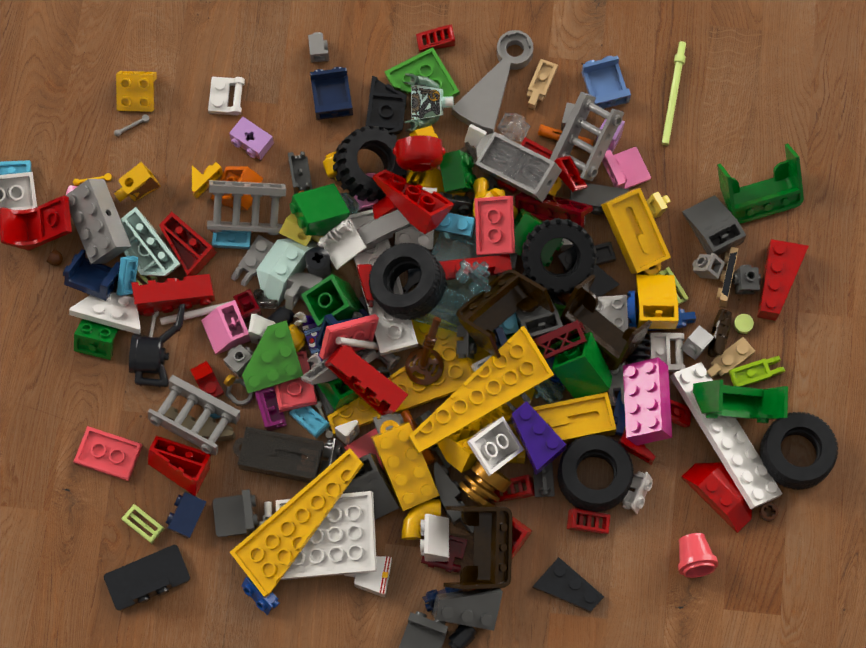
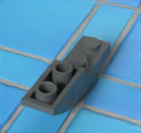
M436 462L434 464L435 486L440 495L438 498L441 500V505L447 517L454 526L461 522L470 535L474 536V526H467L463 523L461 511L445 510V506H465V504L461 500L457 501L461 497V487L457 481H452L448 476L450 473L444 465L440 466Z

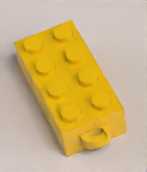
M641 188L633 189L601 204L631 274L641 271L647 275L657 274L661 270V262L671 258Z
M608 392L532 407L567 445L580 437L590 434H600L606 437L615 435L617 430Z
M386 420L380 426V433L371 436V439L400 509L405 511L440 496L422 452L418 454L409 439V435L413 432L410 423L404 422L398 425L394 420ZM388 426H393L392 428L385 430Z

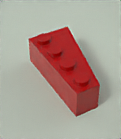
M774 239L770 240L767 247L757 318L777 320L807 252L808 245Z
M210 274L185 276L182 281H179L177 278H167L164 283L149 280L146 285L131 282L135 306L140 316H153L157 311L169 313L177 309L180 304H185L186 309H189L193 305L200 304L204 306L215 301Z
M348 345L338 346L324 363L329 370L381 416L395 413L408 396L405 391L372 367L366 360L358 356L354 349Z

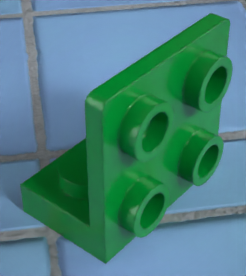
M82 319L74 333V351L111 360L113 356V341L120 329Z

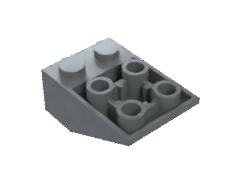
M715 195L682 211L708 255L715 253L718 256L730 250L731 247L742 244L745 240L746 234L739 222Z
M553 301L552 304L555 309L553 313L541 306L533 312H523L521 310L515 312L519 329L525 326L532 339L556 330L563 325Z
M369 453L359 458L364 465L348 485L345 492L372 491L375 520L399 509L400 507L376 454Z

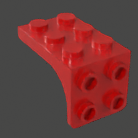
M60 196L38 207L27 210L0 208V238L3 244L30 251L72 233L68 196Z

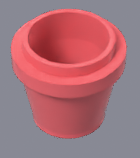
M692 533L679 539L680 563L678 564V570L680 574L688 578L706 576L715 570L718 566V560L713 555L704 534Z

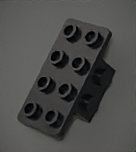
M172 545L106 573L104 580L115 608L121 611L137 603H145L153 596H161L168 593L170 589L188 582L190 575L178 546Z

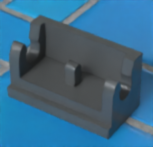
M301 151L298 156H295L293 152L288 153L294 194L301 190L308 191L313 189L307 156L305 157V152Z

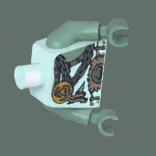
M411 73L405 74L411 77L409 82H404L411 85L412 120L404 122L411 124V128L407 129V132L433 125L443 115V108L454 107V97H443V89L439 88L438 83L428 77L415 76Z

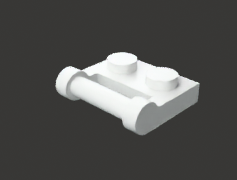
M212 77L208 106L209 114L241 115L242 108L240 104L242 86L245 84V79L242 77ZM230 86H235L233 106L228 107Z
M651 333L650 359L660 358L668 365L669 372L685 369L683 350L680 349L685 340L684 333ZM670 340L675 341L676 364H671Z

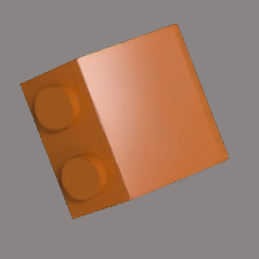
M227 166L219 181L261 183L263 177L248 166ZM224 193L222 204L233 208L234 196ZM243 194L241 196V210L248 211L251 207L253 200L251 195Z

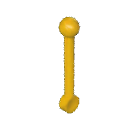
M106 173L104 176L88 179L111 181L112 176L110 173ZM74 179L73 184L78 186L87 179Z

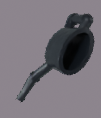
M180 304L178 307L176 323L160 337L132 335L129 352V373H135L134 382L136 385L159 388L169 386L168 376L164 367L165 360H169V353H166L163 343L182 328L184 311L186 309L185 304ZM143 373H159L160 379L143 378Z

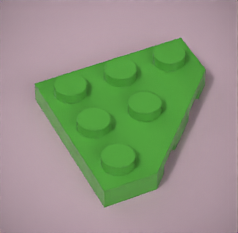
M433 47L384 71L391 86L398 91L411 94V85L404 83L411 80V77L405 74L411 73L415 76L428 77L438 83L439 88L443 89V97H456L460 95V91Z
M287 320L267 326L242 374L247 393L303 376Z

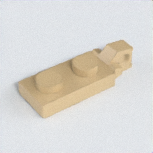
M540 59L528 87L527 97H530L528 108L535 110L538 101L543 102V99H545L557 71V64Z
M742 337L727 348L723 355L714 358L710 363L712 367L706 372L711 378L717 374L721 377L727 375L729 370L736 368L752 356L755 350Z

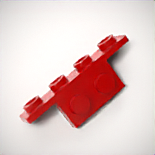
M509 254L439 261L444 269L446 280L487 277L502 274L506 270H512Z

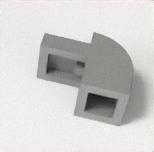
M297 273L287 279L284 299L286 300L285 308L293 310L298 300H303L301 294L321 282L323 278L309 273Z

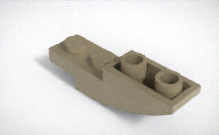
M170 406L164 416L174 421L179 413H177V409ZM187 415L181 425L191 430L196 423L195 418ZM209 416L198 435L208 439L218 425L215 423L216 420ZM226 425L216 442L234 440L236 435L233 428Z

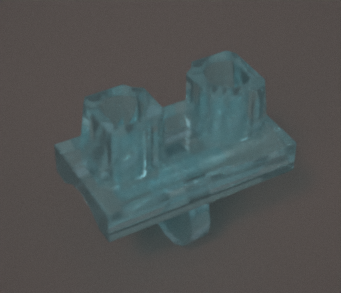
M464 259L460 262L461 268L455 275L458 281L464 284L471 278L473 282L468 287L475 295H478L483 290L488 292L491 289V286L488 284L489 280L485 278L490 275V272L487 271L488 263L484 261L479 264L475 261L471 266Z
M550 378L534 387L537 391L533 395L535 399L541 396L548 404L559 401L564 397L562 393L565 388L559 382L554 384Z

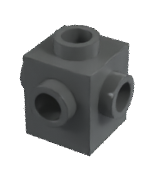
M741 265L733 273L732 283L735 284V294L754 295L760 290L761 274H759L758 267Z

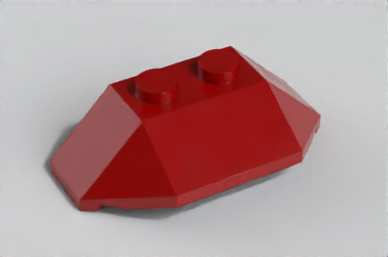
M722 462L695 463L681 476L737 533L752 519V510Z

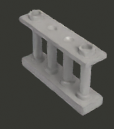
M580 92L550 160L555 161L557 158L570 156L576 167L582 170L580 178L593 181L613 136L622 122L624 112L613 108L611 112H608L594 104L596 97ZM590 111L607 119L603 129L586 121ZM582 128L598 136L594 147L578 138ZM574 145L590 153L586 164L570 155Z
M209 180V193L214 195L213 221L207 220V229H210L212 232L231 230L268 232L270 235L279 234L283 225L278 224L279 198L286 196L285 184ZM224 193L234 196L232 222L221 221L222 196ZM243 194L253 197L251 222H240L241 196ZM262 195L272 198L270 223H259L260 197Z
M172 375L168 380L171 392L157 412L152 409L148 410L149 421L157 427L162 426L199 446L203 452L216 456L218 445L215 442L228 423L237 424L240 419V410ZM181 395L187 398L188 401L176 419L172 421L164 415L176 397ZM198 404L204 407L205 410L193 428L189 430L181 424L192 407ZM215 413L221 416V420L210 437L206 439L198 435L209 416Z

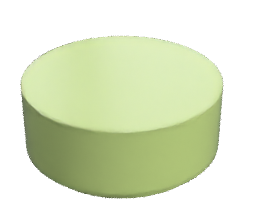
M740 314L734 321L735 330L741 334L749 333L754 326V321L748 314Z

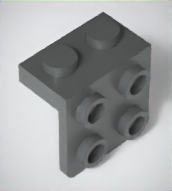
M250 489L242 490V495L215 498L213 500L217 537L251 534L255 530V526H258V517L253 511V507H256L255 495L251 494Z
M416 611L414 614L410 612L408 624L399 648H442L448 632V626L445 625V621L428 619L424 613Z

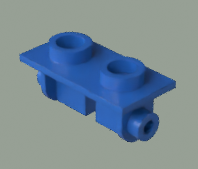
M245 578L242 584L245 594L251 596L256 602L257 607L264 611L266 615L270 613L272 607L276 608L280 604L273 592L266 598L250 578Z

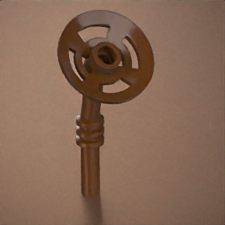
M440 317L433 318L429 333L425 336L423 348H418L411 352L405 362L407 376L418 385L435 383L441 377L444 370L441 355L433 350L437 340L436 334L441 322ZM430 353L433 354L436 358L432 360L429 357ZM417 354V357L413 361V366H410L412 358ZM436 365H439L437 373L432 377L431 374L435 371ZM417 371L419 374L425 375V379H419L413 373Z

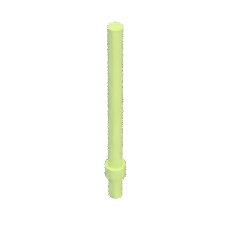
M683 41L679 42L678 51L674 58L675 68L661 143L666 146L669 145L682 65L685 64L686 59L684 55L686 42Z

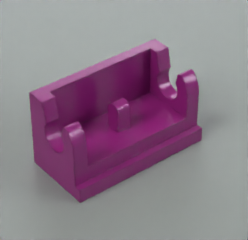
M274 387L254 391L266 432L286 427L284 414L279 412Z

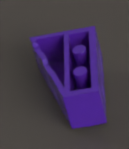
M527 401L512 413L511 421L532 464L535 475H537L565 451L567 444Z

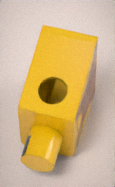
M140 162L118 180L122 187L115 191L114 194L120 202L128 196L133 201H137L161 186L153 173Z

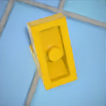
M217 162L209 165L205 169L204 174H201L192 166V192L196 199L209 188V180H217L223 174L222 167Z

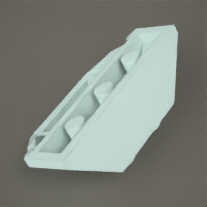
M137 207L121 218L131 247L125 250L124 253L126 256H136L139 258L137 270L142 276H167L181 265L169 246Z
M290 238L277 239L256 269L262 297L279 306L284 299L287 279L294 274L304 271L307 266L305 256L310 249L319 247L318 243L312 240L308 246H304Z

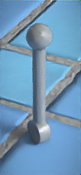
M143 115L142 119L120 130H115L114 135L119 137L121 133L142 122H149V116Z

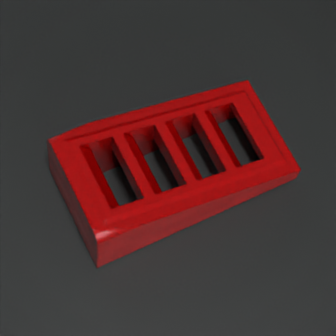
M452 24L416 34L419 52L426 51L432 47L440 49L455 46ZM439 35L441 36V40H440V41H438V38H437V36H439ZM430 37H433L434 43H431ZM422 38H426L427 45L423 44Z
M570 156L560 157L554 161L562 170L559 178L572 192L588 187L584 179L580 178L581 174Z
M359 264L357 265V271L368 306L373 307L374 298L369 289V274L373 265Z
M625 430L619 444L621 443L629 453L652 465L656 456L644 444L636 446L628 440Z
M530 475L509 479L512 482L510 485L511 494H508V490L503 493L504 496H500L498 490L494 491L499 497L498 502L535 496L533 480ZM523 483H526V491H524ZM515 484H518L519 492L517 493L515 489Z
M576 508L568 511L567 529L609 534L610 514ZM584 516H586V524H585V526H583V518H584ZM592 517H594L593 527H591ZM599 518H602V529L599 528Z

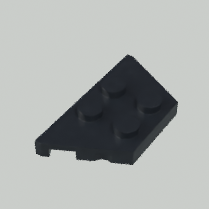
M372 76L366 126L369 128L378 126L379 130L385 128L389 131L388 134L390 135L402 133L407 95L401 91H396L391 85L384 84L377 77Z

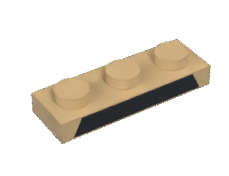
M731 247L730 253L725 255L724 262L727 264L726 271L722 270L720 281L723 282V287L718 288L716 299H720L719 306L727 307L736 265L738 248Z

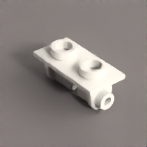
M638 471L637 474H634L630 488L635 489V491H628L622 501L623 508L628 510L632 508L638 514L639 510L644 506L645 496L651 490L653 479L648 472L644 474Z

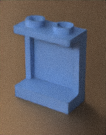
M606 56L602 60H590L583 64L582 75L588 94L596 97L595 105L605 109L630 102L631 93L629 88H626L619 67L618 56Z

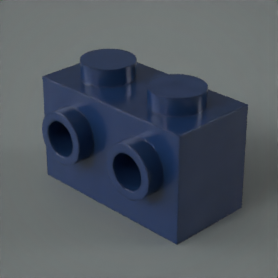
M184 492L182 495L179 494L174 503L177 506L174 514L170 512L165 522L168 524L167 529L183 537L190 538L206 501L187 492Z

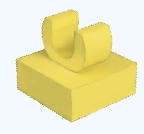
M656 192L646 202L655 219L664 213L668 208L666 204L671 201L667 195L661 197L660 193Z

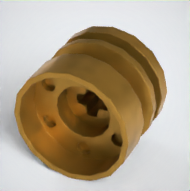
M477 459L471 467L477 476L474 478L466 474L465 478L471 484L469 485L461 481L459 486L469 498L479 505L494 507V503L489 500L491 498L497 502L499 501V497L494 491L498 490L505 493L512 482L499 470L488 476Z

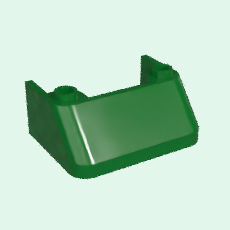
M785 144L786 161L778 163L773 169L774 178L739 187L738 181L729 175L722 164H717L722 195L728 210L737 219L739 224L793 209L802 204L804 194L800 157L789 144Z
M723 380L693 383V394L701 413L706 415V418L718 419V416L757 419V423H769V420L787 418L788 386L758 389L723 385Z

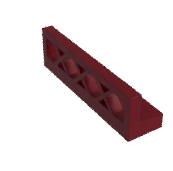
M523 192L516 195L515 207L518 210V214L523 208L539 220L568 219L579 224L582 228H584L585 215L592 212L593 208L592 205L547 194L543 202Z
M579 320L533 339L539 350L545 348L543 354L545 360L587 342L583 332L585 328ZM579 333L581 338L575 342L568 340L570 336ZM563 341L560 349L554 350L550 348L552 344Z

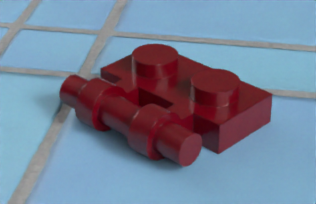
M449 535V561H425V557L422 556L421 563L427 564L430 568L446 569L445 572L451 573L453 571L459 573L461 565L454 564L455 558L463 560L468 540Z

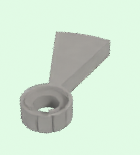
M519 30L508 31L499 38L496 51L499 63L451 108V114L468 126L472 124L486 131L487 134L494 133L510 69H522L532 60V39L529 35ZM511 45H518L523 49V53L520 56L513 57L507 53L506 49Z

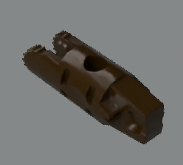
M719 309L714 320L711 332L714 338L708 346V356L710 357L723 355L732 316V312L726 309Z

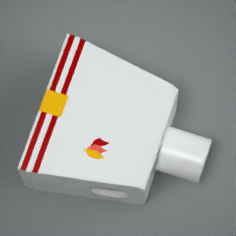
M376 556L377 571L344 574V576L355 577L354 586L356 588L385 597L392 557Z

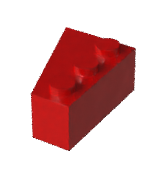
M172 211L159 224L187 276L197 275L216 255V250Z
M156 435L149 448L148 465L196 497L210 470L211 453L207 454L202 450Z

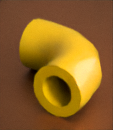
M428 500L413 507L403 521L401 539H421V520H425V514L441 516V500Z

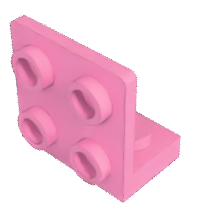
M637 147L615 155L612 154L611 150L606 151L602 162L614 187L629 189L651 179Z

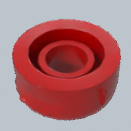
M424 135L399 139L393 148L397 164L402 169L410 172H426L437 168L442 163L443 155L446 152L441 139Z

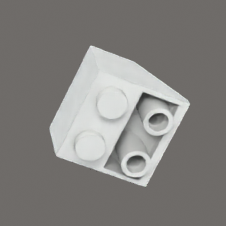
M425 514V520H421V536H424V539H420L421 555H424L425 561H449V518Z

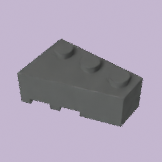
M488 588L436 594L432 614L435 620L494 631L503 591L501 588Z

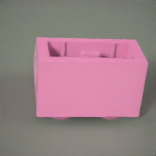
M235 300L217 307L201 320L215 355L237 347L239 344L242 345L251 341Z

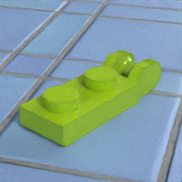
M780 356L731 369L728 373L734 386L745 387L785 372L784 367L770 370L769 365L781 361Z

